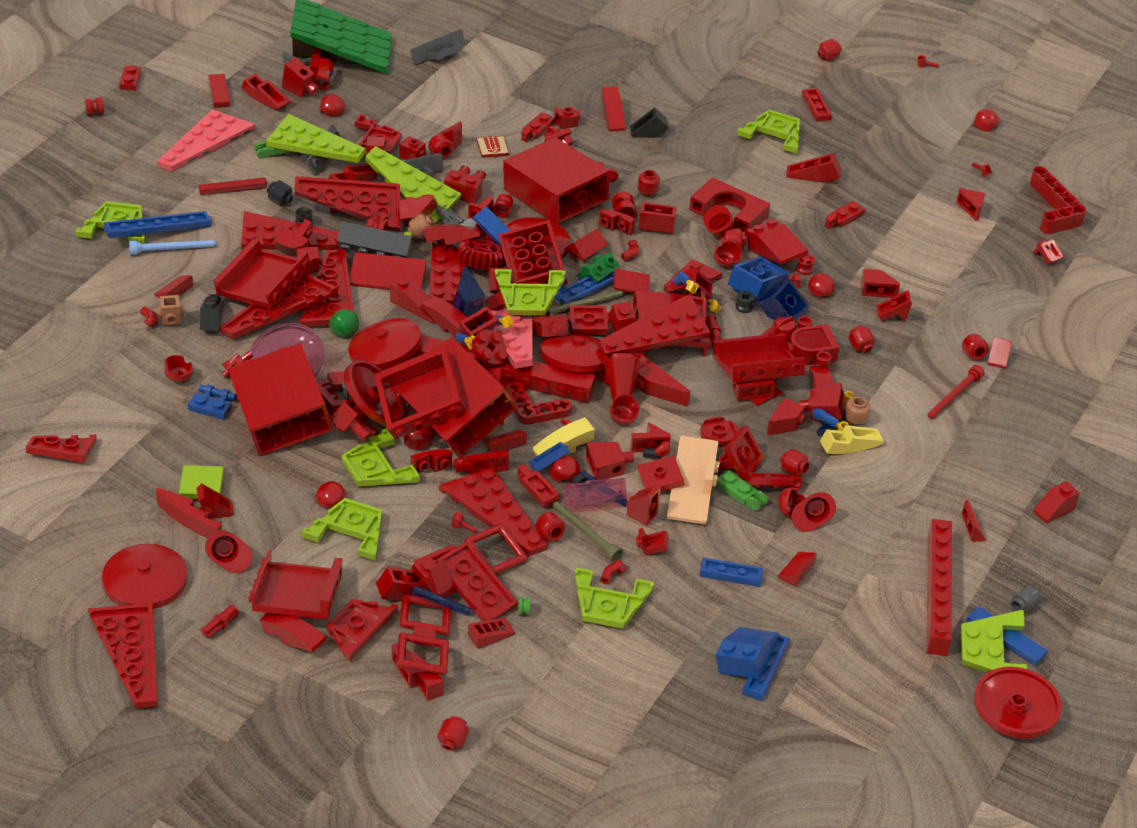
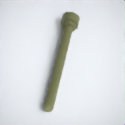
M614 291L558 306L551 304L546 315L568 311L570 305H592L620 298L624 293L623 291Z
M557 501L553 503L555 510L605 550L606 557L614 562L621 559L624 553L622 548L616 544H609Z

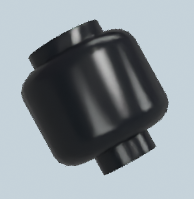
M281 180L273 181L267 189L268 199L278 206H283L285 203L289 204L294 197L292 195V187Z

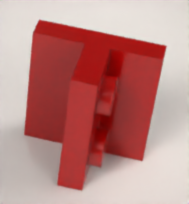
M748 425L741 426L724 447L725 452L718 460V469H735L739 478L746 480V473H752L763 460L764 455Z

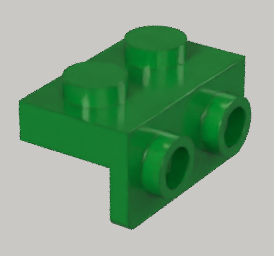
M611 252L603 257L600 254L592 259L593 264L588 262L582 266V271L577 274V277L581 280L590 275L594 282L597 283L620 267Z

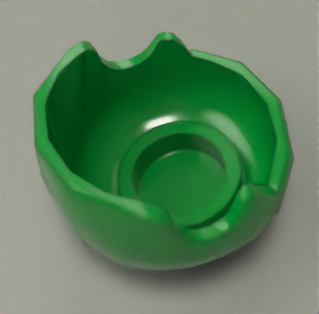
M342 309L334 313L330 318L329 327L331 332L339 338L350 337L359 329L360 321L355 312L349 309Z

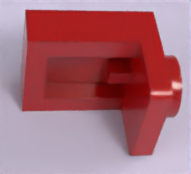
M639 528L636 543L638 548L642 549L645 556L668 550L669 535L666 530L647 535L643 528Z

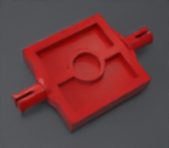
M570 305L569 316H567V323L571 326L572 334L608 335V326L611 322L606 306Z

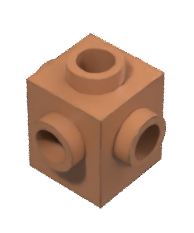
M179 295L160 296L161 307H157L158 318H162V325L181 324V316H184V306L180 305Z

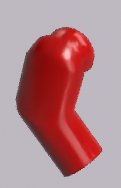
M636 240L629 241L628 251L621 253L623 261L632 259L639 254V245H637Z
M146 306L141 308L140 314L147 318L144 323L150 328L158 322L157 313Z
M616 560L604 568L600 581L603 584H609L616 571L618 574L626 571V565L621 560Z

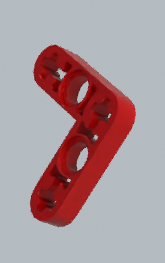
M513 381L507 384L506 391L518 407L514 412L522 424L529 425L565 418L571 414L572 404L566 399L532 405L521 383ZM522 401L525 404H517L516 402ZM547 410L549 413H542L540 411Z

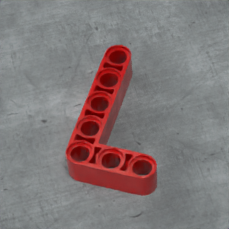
M1034 167L1030 185L1055 209L1043 214L1040 225L1041 232L1054 234L1082 226L1086 207L1045 167Z

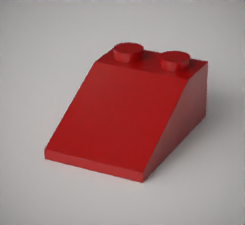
M769 219L763 224L755 225L753 228L746 230L748 250L781 265L808 253V249L790 229L776 219Z

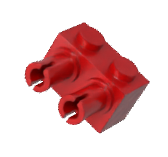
M462 165L459 171L450 170L444 178V184L461 193L460 201L476 204L482 196V181L486 178V173L483 170L482 172L477 170L474 176L469 175L471 170L468 166L465 167V165Z
M353 400L344 401L330 418L334 422L333 425L336 429L343 432L352 430L362 442L374 435L376 436L379 432L367 421L368 416Z

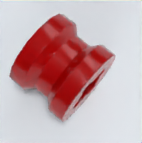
M810 254L798 257L796 271L801 275L812 274L815 258Z

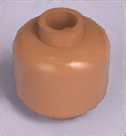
M421 213L409 222L408 231L411 232L413 238L423 240L425 238L423 228L432 226L435 222L430 215L426 216Z
M860 396L849 399L846 403L845 419L854 425L864 424L869 418L870 403Z

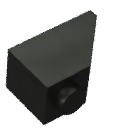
M655 107L630 125L633 138H657L669 129L667 118Z

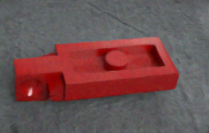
M543 112L538 114L522 129L521 141L528 142L532 137L538 138L548 127L555 123V117Z
M851 201L831 212L825 218L824 226L828 229L836 225L842 227L864 215L865 208L855 201Z
M508 450L473 454L454 459L456 472L465 471V473L473 474L491 467L495 472L509 470Z
M525 464L517 467V476L520 483L543 508L556 501H560V494L538 471L531 472Z
M746 473V481L755 488L771 485L770 487L772 488L789 486L801 489L802 477L800 475Z

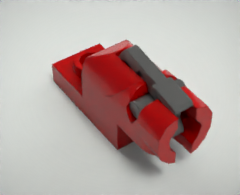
M314 48L310 70L314 72L315 85L319 87V90L326 91L332 85L337 75V70L334 69L330 59L323 58L321 49Z

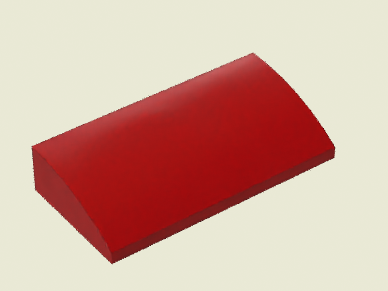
M355 252L350 275V286L390 290V284L403 276L415 282L422 289L426 274V260Z

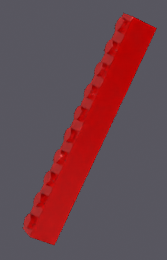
M422 336L420 348L408 360L431 351L435 345L445 341ZM460 344L466 351L469 350L466 345ZM507 358L495 367L482 365L486 370L502 368L507 378V384L516 381L521 383L525 389L589 403L595 387L596 375L567 371L537 361H533V366L516 369Z

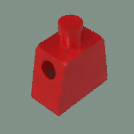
M296 57L284 64L281 88L299 97H303L309 92L313 95L317 93L319 87L313 83V71Z
M567 314L532 316L534 335L540 337L568 335Z
M588 442L586 447V459L595 482L623 475L625 463L634 462L633 452H622L617 442Z

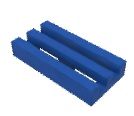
M559 442L531 459L529 464L535 471H540L570 451L563 442Z

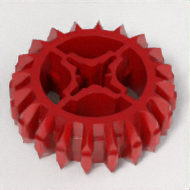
M476 238L467 239L460 242L458 247L459 261L475 269L488 271L490 268L503 267L505 262L502 247L493 241L490 242Z

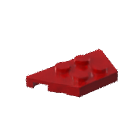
M351 599L327 624V631L345 658L350 661L398 611V605L391 603L390 607L379 606L378 602L375 601L365 602L363 600Z

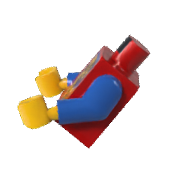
M697 268L675 274L673 276V284L667 286V292L688 295L691 292L694 295H699L701 290H704L706 304L709 305L708 309L717 314L721 308L718 302L712 298L713 282Z
M486 306L459 322L458 333L455 338L460 344L466 345L471 350L472 340L481 330L489 329L493 331L496 325H503V328H508L510 325H514L510 315L505 317L494 315Z
M841 383L827 384L822 387L813 388L810 392V398L800 400L799 404L805 406L804 411H810L813 420L823 421L833 428L837 427V431H843L844 427L849 426V424L845 421H838L842 420L844 405H846L849 399L853 398V393L851 391L844 393Z

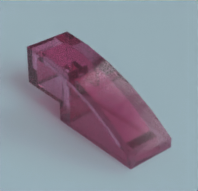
M625 478L585 481V483L565 484L563 488L565 508L596 505L627 498Z

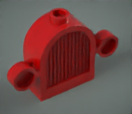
M799 317L798 329L792 333L790 343H786V347L795 358L805 357V365L818 364L819 366L826 367L830 365V362H837L840 347L828 324L812 326L813 321L810 317Z

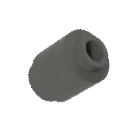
M1032 586L1025 587L1013 596L1010 602L1011 608L1014 611L1024 610V613H1027L1040 603V593Z

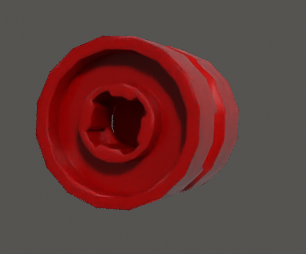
M619 192L613 196V210L636 219L637 211L633 196L628 192Z

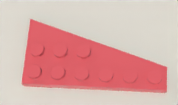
M212 109L157 160V166L174 171L188 164V160L194 157L198 159L202 157V153L206 151L210 153L230 143V139L236 136L238 138L244 136V132L248 130L250 132L254 131L255 124Z
M506 308L497 311L490 310L494 315L503 317L508 315ZM510 315L514 325H510L508 328H503V325H496L493 331H498L502 334L508 354L507 359L515 369L533 366L532 315Z

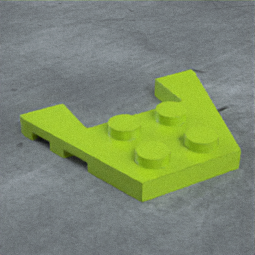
M769 109L756 117L754 122H748L746 127H740L737 130V136L751 139L755 132L759 131L765 135H772L781 140H786L783 144V150L797 154L800 119Z
M106 201L93 213L94 216L91 219H87L84 222L82 228L78 227L76 229V237L92 239L96 228H103L104 222L142 218L141 205ZM144 234L129 236L128 241H137L140 244H145Z
M495 269V276L508 315L545 316L566 278V271L550 270L548 284H511V269Z
M387 428L383 429L380 435L370 437L369 442L364 445L359 444L341 456L342 463L357 487L420 482V475L413 465L393 470L380 451L381 448L395 444V439Z
M344 498L328 510L327 515L316 519L310 528H304L302 530V538L319 543L327 529L364 540L358 548V556L375 561L382 509Z
M575 567L574 576L582 621L624 629L654 588V582L636 579L632 594L592 587L593 570Z
M1024 610L962 623L960 628L962 664L984 672L1000 667L1027 669V664L1004 663L1003 630H1024Z

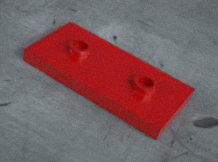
M468 541L435 561L437 564L444 560L447 562L454 588L481 621L498 619L519 604Z

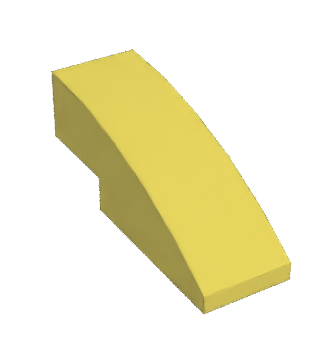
M586 417L576 420L541 440L533 447V452L538 456L559 442H563L568 447L570 452L567 454L576 452V446L594 441L595 429Z
M845 426L843 431L826 430L820 440L827 454L860 452L877 447L885 442L878 429Z

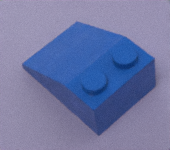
M760 256L734 265L727 284L737 292L749 291L755 296L754 301L765 298L789 275V272Z
M743 627L736 629L722 640L715 654L719 673L760 679L780 636L779 632Z

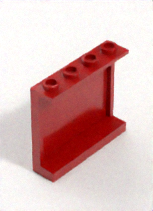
M253 239L213 280L216 294L272 310L310 269L311 262L308 252H305L298 259L261 249L260 240Z
M635 290L632 307L636 321L687 294ZM703 338L674 344L673 346L700 347L702 357H705L707 349H710L711 340L710 338Z
M784 333L713 340V358L732 383L805 374V357L795 358L786 347V335Z
M269 550L266 558H262L257 579H254L253 590H250L249 593L252 611L328 620L342 578L343 558H334L332 567L324 568L271 562L272 550Z

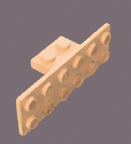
M680 436L676 461L685 485L671 489L667 519L706 524L712 486L716 487L717 475H714V473H718L719 462L716 461L718 441Z

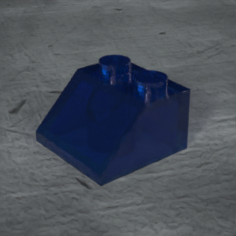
M466 266L463 267L452 305L466 317H469L481 309L485 294Z
M790 278L775 284L758 302V305L768 318L776 320L779 317L788 318L793 316L795 322L810 306Z

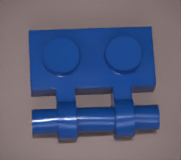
M200 384L198 391L204 394L195 393L188 403V410L224 420L232 408V404L228 400L235 401L237 394L232 393L228 389L220 390L213 385L208 384L206 386Z

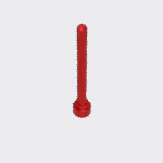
M973 365L968 370V376L928 412V418H934L971 382L979 381L985 375L984 369L979 365Z

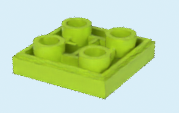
M183 465L179 495L190 499H198L196 488L201 483L221 494L224 467Z

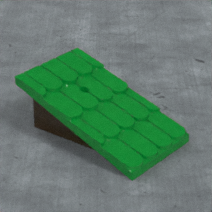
M309 0L295 1L290 30L294 57L301 59L311 57L312 59L314 48L321 49L323 58L330 59L332 63L362 64L388 74L392 34L389 31L370 26L367 22L344 16L338 11L320 6L319 3Z

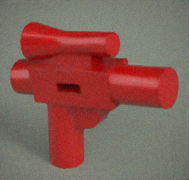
M248 351L242 357L237 353L230 360L222 363L225 368L222 372L223 376L228 378L230 374L227 368L236 366L245 360H250L254 357L252 353Z

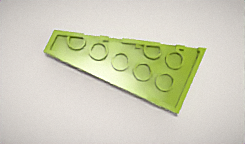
M290 114L284 118L266 140L267 147L359 163L366 154L364 147Z
M376 146L365 157V161L377 173H380L387 183L400 184V197L402 199L422 197L426 194L434 195L438 201V206L440 205L445 211H448L461 198V193ZM435 209L430 214L435 222L433 225H436L442 219V216Z

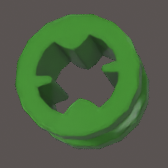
M519 596V615H522V613L529 615L530 597L523 599L522 596Z

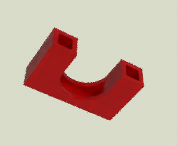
M712 177L691 196L689 210L704 216L708 209L716 205L735 206L741 211L734 218V229L740 228L747 236L746 230L753 228L755 225L762 224L769 217L771 203Z

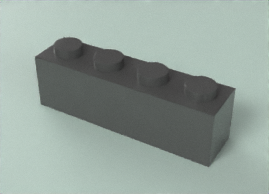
M343 221L337 239L338 247L345 249V251L355 250L359 253L404 258L409 257L412 244V236Z

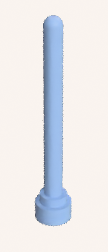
M215 240L149 244L129 241L130 255H138L141 251L216 246Z

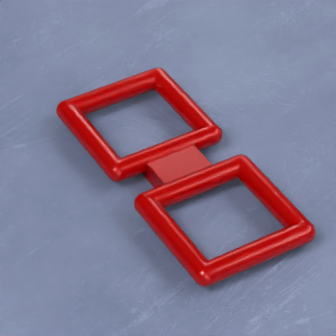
M502 523L467 537L464 542L468 541L495 575L528 559L526 553ZM500 532L517 556L492 567L475 543ZM449 545L430 553L429 556L435 561L456 547ZM453 588L447 593L437 598H445L453 593H456L457 591L455 588Z
M407 594L402 596L400 626L412 629L413 634L402 632L398 636L396 665L398 667L445 675L448 672L449 642L444 639L435 638V634L448 635L450 633V602ZM410 604L443 609L442 626L408 620ZM411 642L412 644L440 647L439 665L405 660L406 643Z

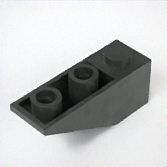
M210 294L209 297L204 299L200 307V330L219 331L224 297Z

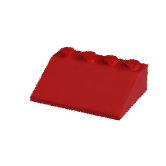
M549 220L498 234L507 268L512 270V284L539 281L541 284H548L550 270H564ZM565 278L562 286L568 284L567 278Z

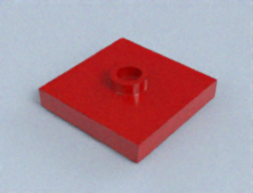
M674 455L637 465L644 489L659 485L661 486V491L685 485Z

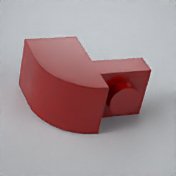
M305 219L297 233L283 227L275 240V248L289 255H297V248L309 247V238L313 232L311 222Z

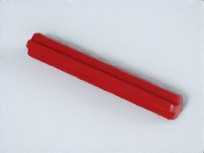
M263 177L200 184L198 190L199 194L203 195L266 188L267 179Z

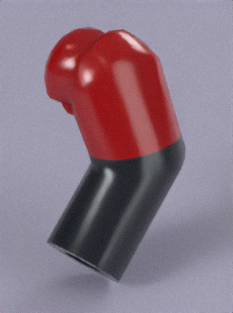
M662 441L655 449L645 447L643 457L656 460L662 459L669 454L671 444L668 441Z

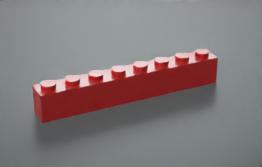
M932 519L928 533L926 654L948 656L952 640V521Z

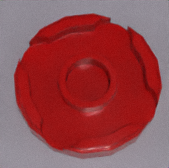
M711 417L706 419L701 425L700 435L702 439L718 441V447H725L737 433L738 427L730 419L727 421L724 417Z

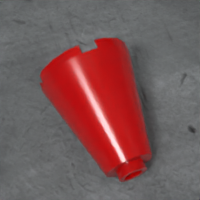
M628 353L612 354V358H607V355L603 356L612 402L615 397L622 394L633 397L641 361L640 355H637V358H633V354Z

